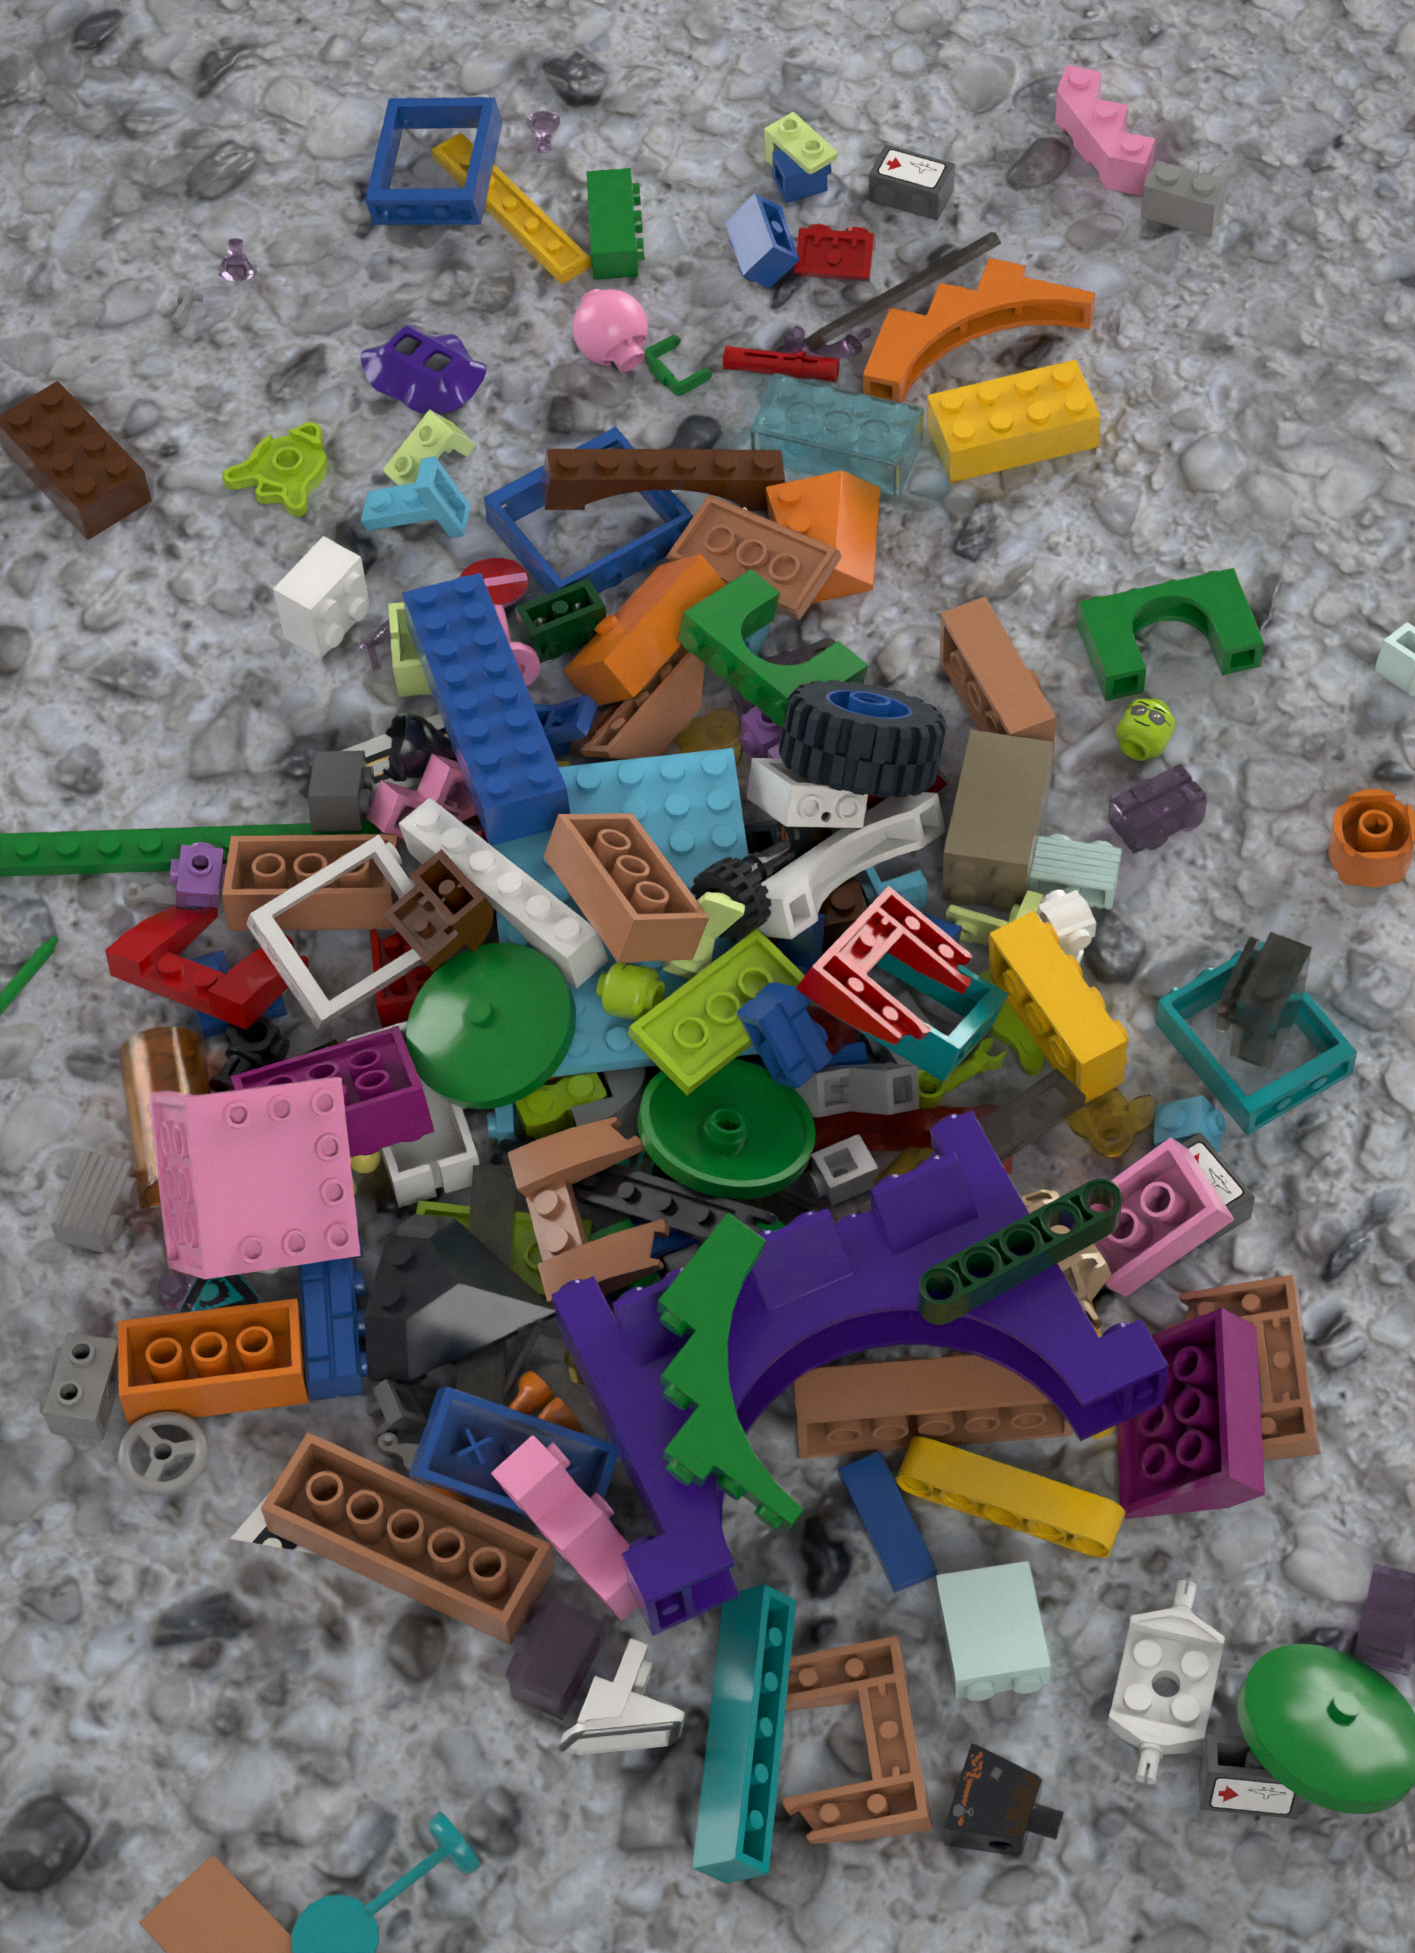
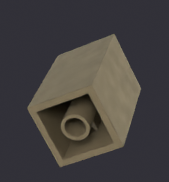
M970 730L944 848L943 900L953 901L960 905L975 904L994 907L1005 912L1012 911L1014 904H1022L1026 892L1029 890L1030 873L1038 836L1042 834L1050 794L1053 742Z

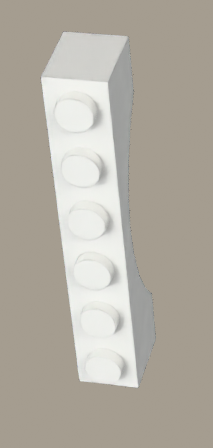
M922 792L920 795L913 796L909 794L907 797L902 798L889 796L865 813L863 828L840 829L762 882L761 885H766L769 891L765 895L771 899L772 906L768 908L771 911L770 917L767 918L768 921L758 929L767 937L793 939L818 921V912L823 901L843 882L880 862L922 849L945 833L946 828L938 793Z
M428 798L398 823L410 855L421 864H424L442 849L483 894L490 905L502 914L536 951L547 957L575 988L582 985L608 962L602 939L590 923L433 799Z

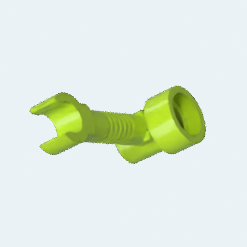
M986 1038L980 1043L979 1049L972 1054L971 1058L958 1065L944 1082L922 1069L917 1071L919 1109L913 1110V1112L920 1117L934 1115L944 1095L979 1072L984 1073L987 1070L1001 1068L1005 1062L1007 1051L995 1057L987 1055L986 1052L992 1049L994 1038Z

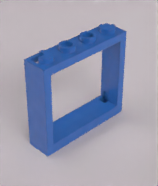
M614 427L575 449L635 448L618 428ZM544 465L484 497L487 523L546 594L589 578L598 594L608 588L616 587L624 579L641 570L652 567L657 561L666 557L693 518V515L671 490L639 491L665 524L562 580L514 523L545 506L542 487Z

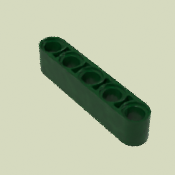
M1107 1179L1091 1180L929 1268L922 1274L919 1280L918 1310L920 1315L932 1324L943 1325L952 1322L1107 1237L1117 1229L1120 1221L1122 1206L1120 1188L1114 1182ZM1094 1204H1103L1107 1206L1110 1210L1105 1212H1097L1093 1210L1090 1206ZM1061 1225L1067 1227L1070 1232L1057 1234L1050 1228ZM1015 1247H1023L1031 1253L1025 1256H1017L1010 1250ZM975 1269H984L990 1275L984 1278H977L969 1272ZM935 1291H944L950 1297L945 1300H935L929 1294Z

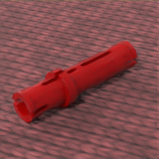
M726 345L723 353V370L793 377L794 381L803 382L804 379H816L837 383L840 372V358L807 355L806 351L797 350L795 354Z

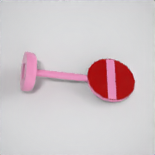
M487 558L474 562L465 568L460 577L481 573L527 687L540 674V660L536 651L529 645L511 641L504 607L513 605L524 597L529 589V576L525 568L513 560Z

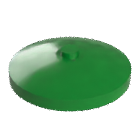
M491 943L479 946L474 952L469 949L458 954L431 975L419 991L410 1010L406 1029V1044L418 1076L440 1098L460 1107L491 1109L523 1099L550 1079L569 1051L576 1027L574 996L567 980L558 968L547 957L532 948L514 943Z
M733 1059L689 1095H686L663 1071H660L647 1085L637 1117L638 1133L641 1142L650 1158L659 1168L674 1180L693 1190L728 1199L764 1197L790 1186L806 1169L815 1143L814 1120L807 1104L794 1088L775 1083L767 1069L739 1059Z
M1293 1644L1278 1647L1263 1655L1253 1665L1239 1690L1237 1700L1238 1719L1244 1738L1251 1751L1276 1780L1309 1802L1330 1810L1350 1814H1370L1384 1811L1395 1806L1408 1795L1415 1785V1713L1404 1696L1383 1675L1351 1655L1332 1648L1312 1644Z

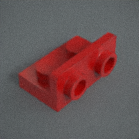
M811 224L808 228H799L797 254L800 260L795 264V276L870 282L873 251H875L876 246L874 233H868V230L862 227H847L846 231L831 230V227L824 224Z

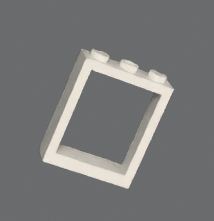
M380 835L375 836L250 913L246 923L317 1030L425 963L411 949L329 1001L274 920L278 915L371 858L379 867L399 899H401L415 887V884L401 868L402 859L397 849L390 842L385 844Z

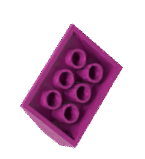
M399 1026L231 1076L235 1090L341 1077L350 1158L358 1155H372L381 1148L401 1142H414L422 1138L423 1135L435 1132L423 1086Z
M1219 1308L1151 1335L1168 1364L1164 1404L1117 1425L1119 1505L1125 1510L1124 1519L1224 1509L1264 1496L1265 1484L1256 1326L1223 1308Z

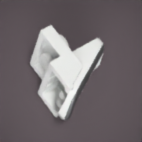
M630 1638L614 1681L611 1682L597 1676L594 1677L577 1724L564 1732L558 1746L561 1752L586 1755L665 1747L674 1744L679 1739L683 1729L685 1713L678 1708L645 1696L653 1666L652 1662L646 1660L648 1644Z

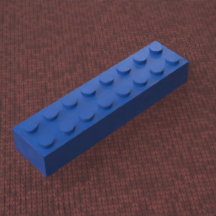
M481 573L403 592L402 597L409 633L488 844L493 846L553 830L558 814H570L567 787Z

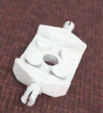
M1186 1580L1177 1582L1173 1607L1132 1615L1130 1618L1108 1726L1119 1738L1139 1748L1141 1756L1135 1779L1141 1783L1144 1782L1147 1769L1149 1770L1147 1784L1156 1783L1159 1761L1163 1759V1755L1187 1754L1202 1748L1225 1637L1193 1614L1191 1610L1197 1585L1189 1581L1187 1594H1184ZM1163 1677L1170 1678L1178 1685L1179 1691L1172 1697H1162L1153 1690L1152 1684L1157 1679Z

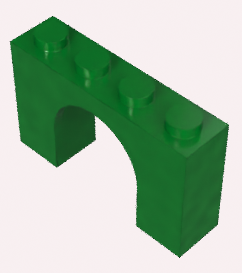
M1234 568L1221 571L1213 570L1202 575L1184 579H1172L1165 583L1143 588L1135 587L1125 592L1107 596H1094L1088 600L1080 601L1078 604L1077 628L1105 701L1144 693L1146 666L1135 636L1146 626L1160 621H1179L1198 629L1208 640L1222 675L1261 667L1264 641Z
M750 569L683 612L677 641L688 652L693 653L709 666L717 676L723 678L739 691L747 701L752 702L769 716L776 725L783 728L788 697L796 687L803 683L810 684L812 681L818 680L822 682L839 680L840 682L848 683L853 681L863 684L868 664L840 641L811 660L798 665H777L753 654L743 640L774 620L780 592Z

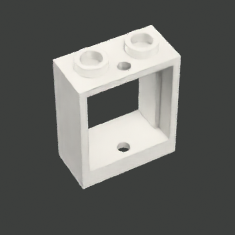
M752 758L747 799L784 826L863 828L868 794H852L853 792L838 791L829 788L827 785H818L810 782L808 778L794 774L792 769H788L784 765L782 759ZM828 812V818L822 820V814Z

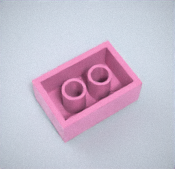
M1171 1137L1111 1180L1120 1188L1122 1193L1120 1221L1113 1233L1094 1243L1107 1262L1111 1272V1276L1105 1283L1106 1286L1127 1297L1235 1220L1190 1150ZM1094 1204L1090 1206L1093 1210L1097 1212H1105L1110 1210L1107 1206L1103 1204Z

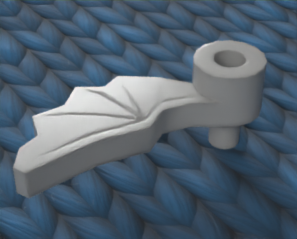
M179 288V305L171 317V322L175 328L182 329V327H186L191 306L194 304V301L203 302V294H195L194 289Z
M131 882L123 892L124 904L129 908H137L144 901L153 902L158 907L170 908L176 906V890L172 885L163 886L158 883L141 890L136 883ZM179 907V909H191L187 907Z
M391 1432L381 1434L378 1439L379 1452L383 1456L395 1455L403 1460L404 1468L410 1472L419 1445L410 1443L398 1444V1438L395 1434Z

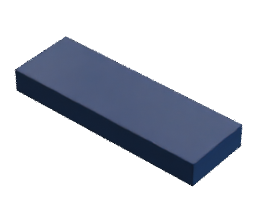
M881 1452L838 1468L839 1478L893 1592H898L937 1575V1568Z

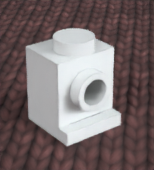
M859 1134L811 1154L812 1172L808 1173L809 1183L817 1198L825 1195L831 1206L868 1191L879 1182L878 1167Z

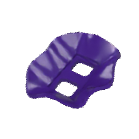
M413 325L400 329L385 344L363 350L360 356L366 378L374 389L400 400L408 408L421 414H426L429 409L437 414L450 413L462 408L473 397L483 382L487 370L484 363L472 359L462 341L456 335L430 336L424 334ZM407 337L421 343L411 355H404L394 349ZM435 354H442L451 359V362L439 372L424 366Z

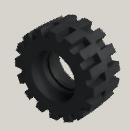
M731 856L717 861L699 873L693 880L695 885L692 886L691 893L696 895V900L706 892L722 893L728 895L733 901L745 905L744 915L719 936L720 938L726 936L727 941L735 939L738 941L768 921L767 918L771 915V911L768 908L772 904L771 899L765 895L769 892L766 885L762 886L759 882L762 879L758 873L754 875L751 872L752 866L748 863L742 865V859L737 857L732 859Z

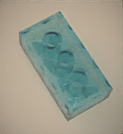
M775 373L750 430L751 450H781L784 469L813 476L843 470L879 486L880 492L900 496L923 441L924 408Z

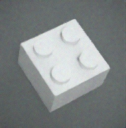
M324 536L273 589L284 639L320 659L331 648H336L341 643L344 634L355 622L361 621L366 616L370 607L361 557Z

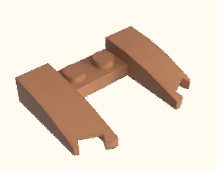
M616 1117L569 1128L508 1152L516 1187L526 1198L543 1262L537 1265L546 1299L553 1307L551 1294L558 1292L569 1281L575 1279L585 1280L594 1276L603 1295L606 1296L663 1268V1263L658 1259L650 1258L654 1238L669 1237V1224L664 1219L610 1234L589 1243L587 1242L572 1184L645 1150L641 1140L636 1135L626 1140L616 1131L622 1125Z
M1293 1274L1181 1293L1179 1297L1181 1303L1189 1306L1184 1322L1223 1308L1256 1326L1258 1364L1264 1405H1260L1263 1460L1288 1459L1321 1454L1302 1331L1304 1326L1299 1290ZM1169 1323L1167 1329L1176 1325Z
M892 1636L791 1657L789 1670L791 1673L788 1679L785 1711L860 1702L873 1779L871 1781L782 1798L783 1806L788 1814L791 1816L800 1812L813 1829V1831L806 1835L810 1844L861 1841L933 1830L927 1786L923 1778L909 1698L910 1687L904 1652L898 1637Z

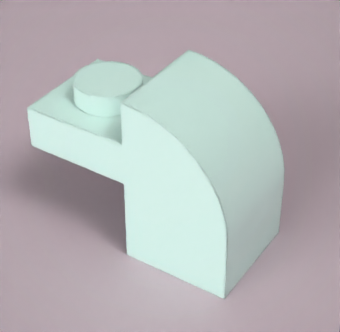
M1406 622L1383 641L1375 670L1377 675L1412 697L1415 696V627Z

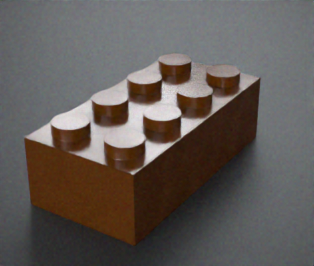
M58 381L0 415V443L3 451L87 540L152 501L144 470Z

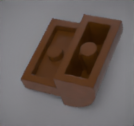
M441 849L409 876L415 887L383 913L432 972L465 944L474 952L486 939L493 922V910L488 900Z

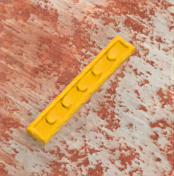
M460 132L432 148L431 152L432 158L464 188L474 144ZM493 165L484 209L561 284L591 268V257L497 166Z

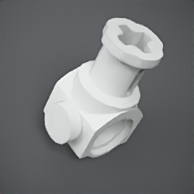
M1064 890L1052 891L1043 898L1042 904L1038 905V916L1043 923L1049 922L1058 935L1061 949L1066 955L1072 954L1080 965L1084 954L1083 949L1091 943L1092 937H1095L1096 921L1086 900L1077 890L1067 894Z

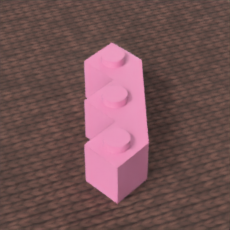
M1066 65L1057 88L1055 123L1062 132L1067 131L1071 136L1073 146L1088 165L1092 164L1100 174L1099 179L1107 189L1143 196V185L1153 168L1155 138L1127 133L1128 105L1101 99L1102 72Z
M431 754L417 791L381 780L371 803L370 814H367L366 818L383 833L397 834L399 838L404 839L398 823L428 798L433 799L461 822L476 815L477 812L458 762Z
M532 1435L491 1474L519 1509L528 1515L539 1528L538 1530L563 1559L567 1560L577 1571L585 1584L622 1622L638 1605L629 1588L622 1553L629 1550L630 1544L609 1520L615 1512L597 1492L589 1498L566 1471L571 1462L554 1443H551L546 1448Z

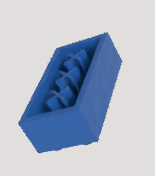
M446 1386L437 1390L408 1478L530 1519L506 1494L491 1472L532 1435L546 1448L551 1443H554L571 1462L566 1471L589 1498L595 1492L603 1499L605 1498L618 1453L612 1443Z

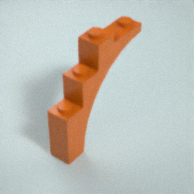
M989 258L977 290L939 283L927 315L889 308L862 375L863 400L900 409L910 388L928 367L949 351L975 338L1000 330L1040 325H1061L1090 329L1094 319L1095 292L1026 278V265Z

